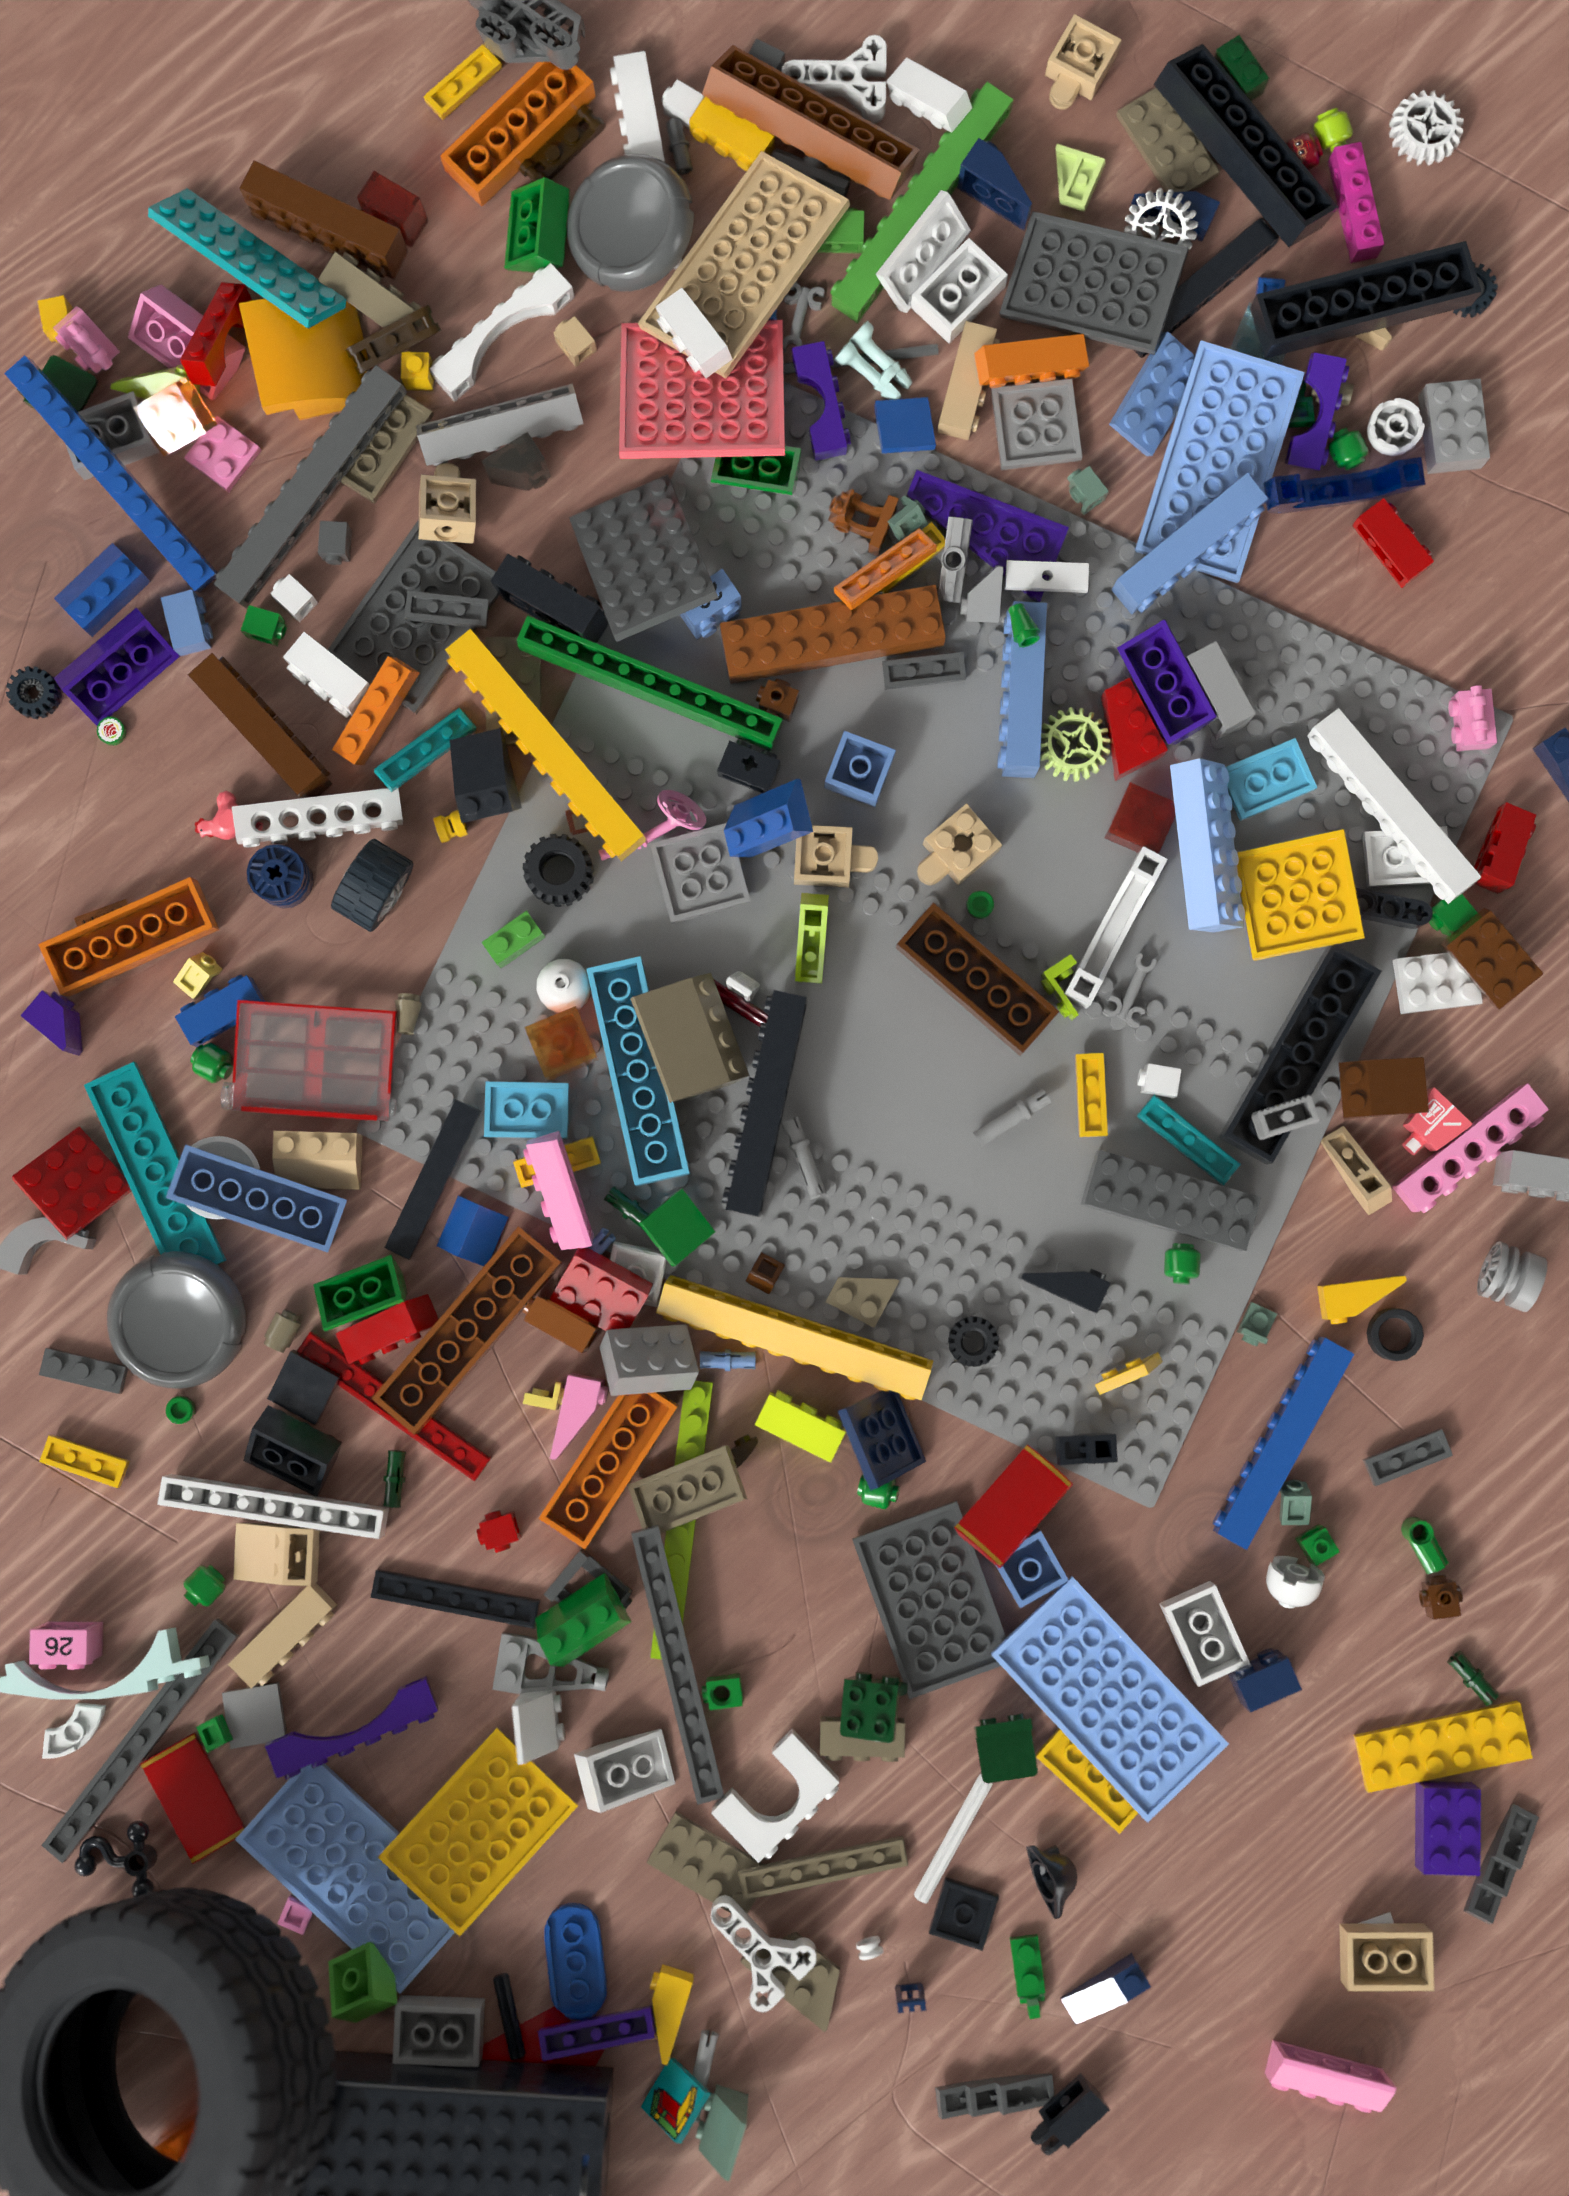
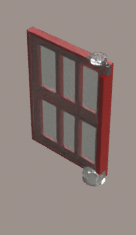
M237 1000L232 1083H223L221 1091L222 1109L390 1121V1116L396 1115L397 1107L396 1099H391L397 1011Z

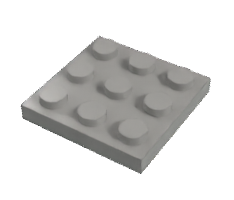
M1072 379L992 388L991 396L1001 470L1082 460Z
M727 823L650 843L671 924L751 903L739 857H730L724 834V828Z

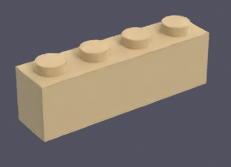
M968 321L965 322L937 433L964 440H969L971 431L976 433L980 416L975 415L977 406L983 407L987 391L982 390L983 385L980 386L974 353L983 345L999 344L1000 340L995 339L996 328Z
M317 1583L307 1586L228 1665L251 1689L258 1683L261 1686L265 1685L275 1675L271 1670L278 1663L283 1667L295 1655L291 1650L298 1644L303 1647L315 1635L312 1630L318 1624L323 1627L335 1615L332 1610L337 1604Z

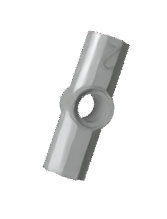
M948 518L945 547L941 557L942 569L938 599L940 601L961 603L965 573L969 563L968 551L972 519ZM958 552L962 558L961 564L956 568H952L949 565V556Z

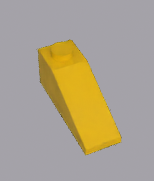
M1406 1276L1317 1286L1322 1319H1330L1331 1324L1347 1323V1317L1358 1315L1407 1281Z
M662 1964L659 1973L654 1971L649 1989L654 1990L652 2004L661 2062L667 2066L693 1984L694 1974Z

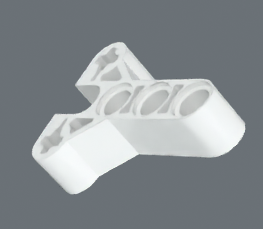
M872 35L867 37L863 42V46L843 61L790 60L782 67V73L788 76L799 77L797 81L825 97L845 98L861 111L863 118L872 123L880 121L884 116L886 82H869L864 80L866 77H885L886 42L880 36ZM873 52L876 53L875 61H873ZM818 76H823L826 79L823 81H818L814 78ZM847 76V77H851L852 80H851V81H844V80H842L841 78ZM872 97H874V104H876V106H871Z
M724 1895L714 1900L711 1909V1921L751 1963L753 1984L750 1989V2004L756 2011H769L785 1996V1986L773 1975L772 1969L776 1966H784L800 1981L816 1963L815 1944L809 1938L804 1937L798 1938L795 1941L770 1938L734 1899ZM724 1906L729 1908L732 1913L730 1916L723 1918L717 1914L716 1910ZM744 1927L750 1930L751 1935L747 1938H740L736 1931ZM765 1948L770 1951L771 1955L767 1959H760L757 1957L756 1952L759 1949ZM801 1951L802 1953H805L806 1951H808L809 1957L806 1958L805 1956H801L799 1958L798 1952ZM766 1991L768 1992V1998L764 1996L758 1998V1992L762 1994Z

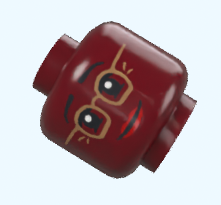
M1305 132L1286 141L1289 148L1308 170L1319 165L1323 152L1316 135L1312 137L1310 133Z

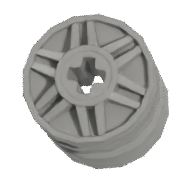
M1498 1241L1492 1246L1481 1267L1477 1282V1293L1484 1298L1490 1297L1495 1302H1499L1504 1297L1506 1306L1527 1312L1532 1308L1542 1290L1547 1273V1260L1530 1252H1524L1519 1257L1520 1252L1517 1247H1508V1244Z

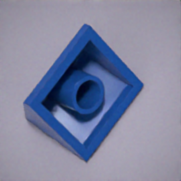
M458 1196L437 1243V1247L462 1259L485 1266L494 1254L509 1217Z

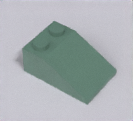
M716 2084L714 2093L710 2094L704 2105V2110L708 2111L706 2120H700L695 2138L699 2139L698 2150L724 2180L730 2181L747 2125L749 2094Z

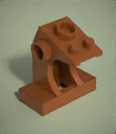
M854 489L847 492L842 491L840 495L835 496L829 506L831 514L828 521L834 523V528L840 532L849 533L851 531L871 539L868 553L879 556L890 528L888 520L895 515L899 498L888 495L884 507H874L862 502L863 497L856 493ZM855 511L870 516L867 526L852 521Z

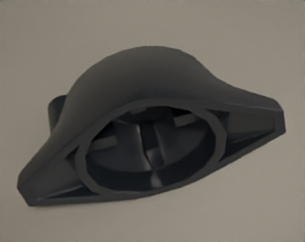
M1035 1845L1026 1846L1031 1871L1038 1890L1053 1918L1059 1919L1062 1916L1067 1898L1076 1887V1868L1068 1857L1060 1854L1056 1845L1044 1851Z

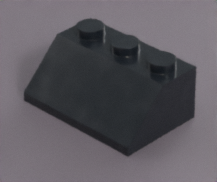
M268 1405L252 1427L243 1461L318 1497L337 1460L342 1441L311 1427L306 1422H301L287 1415L282 1410H277Z

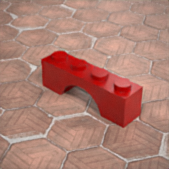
M221 282L180 358L191 384L216 387L226 368L224 347L227 334L231 327L244 328L239 303L253 301L245 284Z

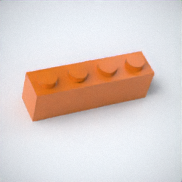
M1084 334L983 345L974 353L980 386L990 385V388L1005 386L1007 382H1015V385H1024L1030 383L1032 379L1048 382L1055 380L1057 376L1073 379L1081 376L1080 373L1089 367Z
M388 656L332 750L354 765H365L420 672L400 659Z

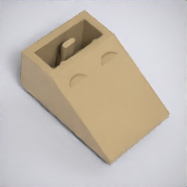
M236 1523L233 1579L278 1585L312 1586L318 1582L320 1530L285 1524Z

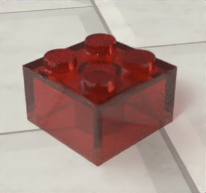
M373 171L357 196L361 211L399 228L405 244L411 248L428 223L420 197L376 171Z
M1130 782L1125 788L1104 838L1137 853L1144 846L1159 854L1176 816L1174 801Z

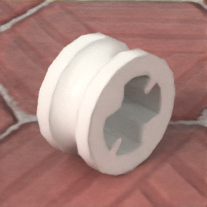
M879 1936L868 1937L856 1943V1948L861 1951L859 1954L861 1960L875 1958L884 1952L883 1947L879 1946L881 1942Z

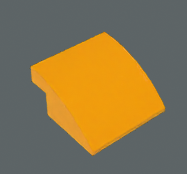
M266 299L239 303L261 406L266 415L293 409L299 420L342 411L346 406L345 401L352 392L357 391L362 384L361 380L365 374L358 375L354 368L356 364L353 358L349 357L346 352L348 347L364 339L357 308L346 301L345 309L310 328H306ZM365 349L362 351V354L365 360H368L367 351Z

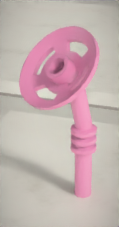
M674 790L661 791L657 797V802L668 820L643 833L647 841L641 846L647 847L648 843L677 826L692 830L702 829L706 824V816L703 810L692 799ZM690 811L696 817L697 822L691 820ZM604 849L598 850L602 861L611 858Z

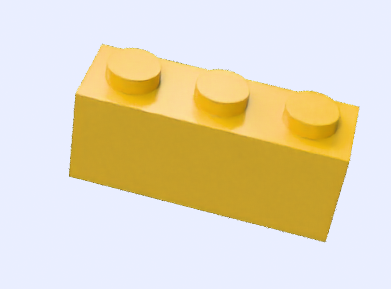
M707 97L703 98L689 119L690 133L698 142L708 143L714 147V150L719 155L732 158L745 171H748L761 151L770 155L774 150V136L760 130L757 125L746 119L737 117L727 108L712 103Z

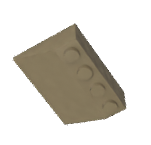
M711 973L691 977L630 998L669 1103L723 1088L750 1076Z

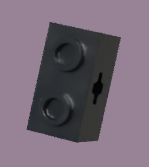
M729 740L717 769L718 776L759 793L771 790L781 766L777 755L767 750H762L761 753L751 749L752 746L749 743L737 740L736 743ZM754 761L755 768L752 767L750 771H746L745 764Z

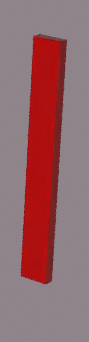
M311 1331L297 1351L340 1374L338 1386L474 1482L491 1460L490 1456L434 1417L431 1418L419 1434H412L371 1399L385 1382L356 1362L348 1364L344 1353Z

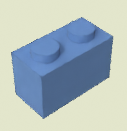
M193 590L161 597L173 649L180 656L211 649L210 639H213V633L210 624L205 623L203 614L207 613L203 597H199Z

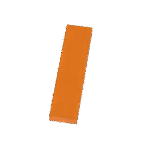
M918 528L836 585L834 593L850 610H853L936 552L937 545Z

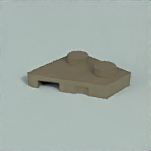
M838 1277L825 1302L875 1328L899 1280Z

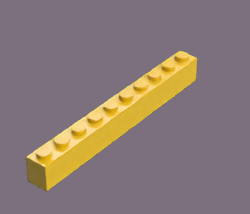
M471 629L445 649L450 657L446 660L456 673L460 670L467 677L464 683L473 693L479 691L484 697L481 700L484 707L490 714L496 712L500 716L501 720L498 721L500 726L508 735L511 732L515 734L518 738L515 743L525 755L529 752L536 759L532 764L542 776L547 773L553 781L550 783L552 788L559 796L563 794L567 796L570 800L567 804L577 817L581 814L588 821L584 826L594 838L599 835L605 843L602 847L611 858L617 856L622 862L647 841L643 833Z
M670 1275L664 1284L656 1312L663 1315V1318L668 1321H681L689 1324L695 1330L705 1329L712 1331L720 1338H733L741 1341L747 1347L766 1349L775 1356L785 1355L794 1358L799 1364L818 1366L826 1373L843 1374L851 1381H864L873 1384L878 1390H891L900 1393L902 1397L909 1400H922L933 1365V1360Z

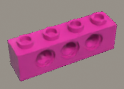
M1357 142L1334 147L1328 160V166L1339 207L1338 210L1350 263L1377 258L1384 246V240L1362 144Z

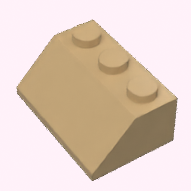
M274 1131L272 1159L275 1175L311 1188L360 1190L363 1135L336 1132Z

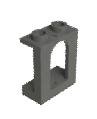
M581 1548L544 1593L549 1600H555L558 1603L570 1596L571 1593L564 1587L582 1566L595 1578L603 1573L607 1574L625 1610L633 1601L629 1598L633 1590L583 1548Z

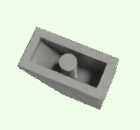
M994 566L967 591L966 598H961V614L965 615L966 621L999 623L1003 566Z

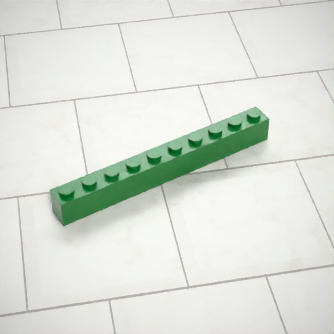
M528 615L517 638L520 651L770 752L781 730L782 718Z

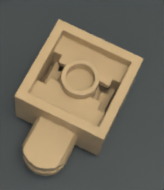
M1074 14L1048 59L1045 76L1055 81L1050 89L1049 99L1051 104L1058 109H1067L1072 105L1078 94L1092 101L1118 55L1122 39Z
M439 464L435 469L434 476L421 475L418 539L473 543L476 525V479L460 478L459 468L454 464Z
M966 803L924 839L923 845L930 854L919 863L917 869L918 878L922 883L930 886L935 885L948 874L957 885H960L997 854L1002 844Z
M812 825V833L796 839L794 885L849 888L850 872L869 873L877 866L878 853L874 847L852 845V827Z

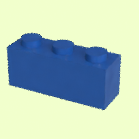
M238 975L228 981L229 985L221 990L218 988L211 990L204 995V1000L197 1004L191 1002L180 1009L181 1013L177 1014L175 1018L190 1045L198 1047L236 1026L237 1000L266 1002L253 978L247 975L244 977L243 975Z

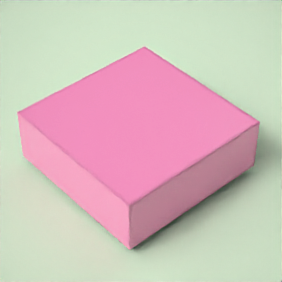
M290 1895L277 1924L303 1935L313 1912L298 1898Z

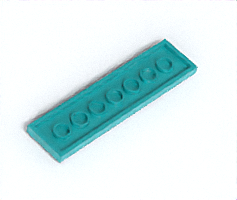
M188 188L148 207V217L306 328H310L346 308V298L332 288L322 284L312 274Z
M137 1062L129 1063L85 1084L84 1087L160 1255L164 1252L178 1251L202 1256L216 1265L227 1261L208 1218L196 1214L185 1204L166 1198L180 1157Z

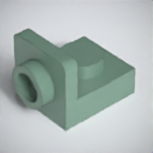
M905 495L900 499L904 508L888 520L899 542L918 528L922 530L928 525L923 515L925 509L922 504L916 499L912 501Z
M1250 1302L1237 1332L1243 1335V1341L1257 1347L1259 1343L1267 1344L1269 1340L1267 1336L1277 1313Z
M1299 1480L1284 1482L1280 1489L1281 1505L1279 1520L1281 1525H1309L1312 1495L1307 1483Z

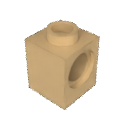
M575 316L569 321H562L556 327V331L553 332L557 345L576 367L597 351L595 340Z

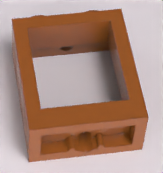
M539 1295L533 1299L530 1298L523 1310V1313L526 1314L523 1321L580 1353L588 1351L600 1329L550 1301L544 1295Z

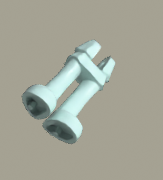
M867 320L840 350L834 360L840 365H849L871 382L875 390L881 392L882 397L888 400L900 399L901 394L889 381L893 378L903 388L908 389L912 384V380L905 368H901L899 362H895L875 344L872 339L874 327ZM856 347L870 357L883 372L880 374L858 353Z

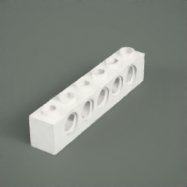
M385 788L232 806L236 840L238 844H243V847H256L263 841H271V844H282L288 842V838L299 837L300 841L313 840L316 838L315 835L326 834L327 837H339L346 831H354V834H365L371 832V828L380 827L382 831L398 829V825H403L398 788L393 792ZM371 806H376L381 810V814L378 817L372 818L366 814V810ZM347 809L352 811L354 816L349 821H343L338 817V814L342 810ZM315 813H322L326 816V820L322 824H315L311 821V817ZM288 816H294L299 821L295 827L289 828L283 824L284 819ZM261 819H266L271 823L270 827L265 831H260L255 827L256 823Z

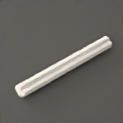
M981 1774L974 1783L914 1892L915 1898L923 1903H927L993 1785V1783H985L982 1780Z

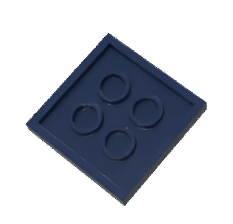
M879 1390L838 1411L870 1490L877 1489L927 1462L899 1393L891 1390Z

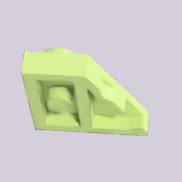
M1057 144L1056 158L1060 204L1085 212L1104 169L1105 159Z

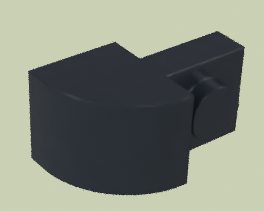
M1086 1433L1055 1436L1057 1465L1118 1462L1116 1434Z

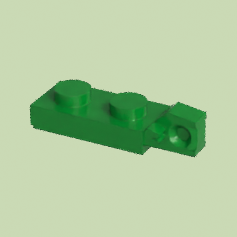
M1038 1935L1009 1937L1020 2004L1027 2003L1029 2019L1041 2018L1039 2002L1045 2001L1044 1994L1046 1992Z

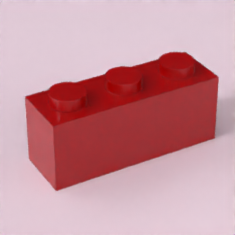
M1383 498L1361 514L1352 526L1399 586L1403 588L1426 571L1433 564L1434 560L1430 550L1425 545H1421L1415 538V532L1412 527L1404 524L1400 519L1396 507Z

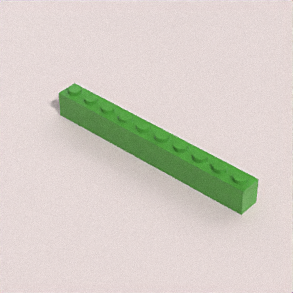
M986 82L981 90L979 88L975 90L970 98L972 106L970 112L952 133L947 130L939 141L940 147L935 153L931 152L927 156L922 172L920 174L915 173L908 184V191L904 196L902 194L898 196L893 204L892 209L894 210L890 216L885 215L882 218L874 238L869 237L861 250L863 252L858 260L854 258L850 262L845 278L842 281L839 279L834 284L830 292L832 294V306L856 323H859L884 288L876 276L878 270L941 190L949 192L951 196L958 186L961 163L978 138L985 142L991 141L1011 113L1013 99L989 82Z

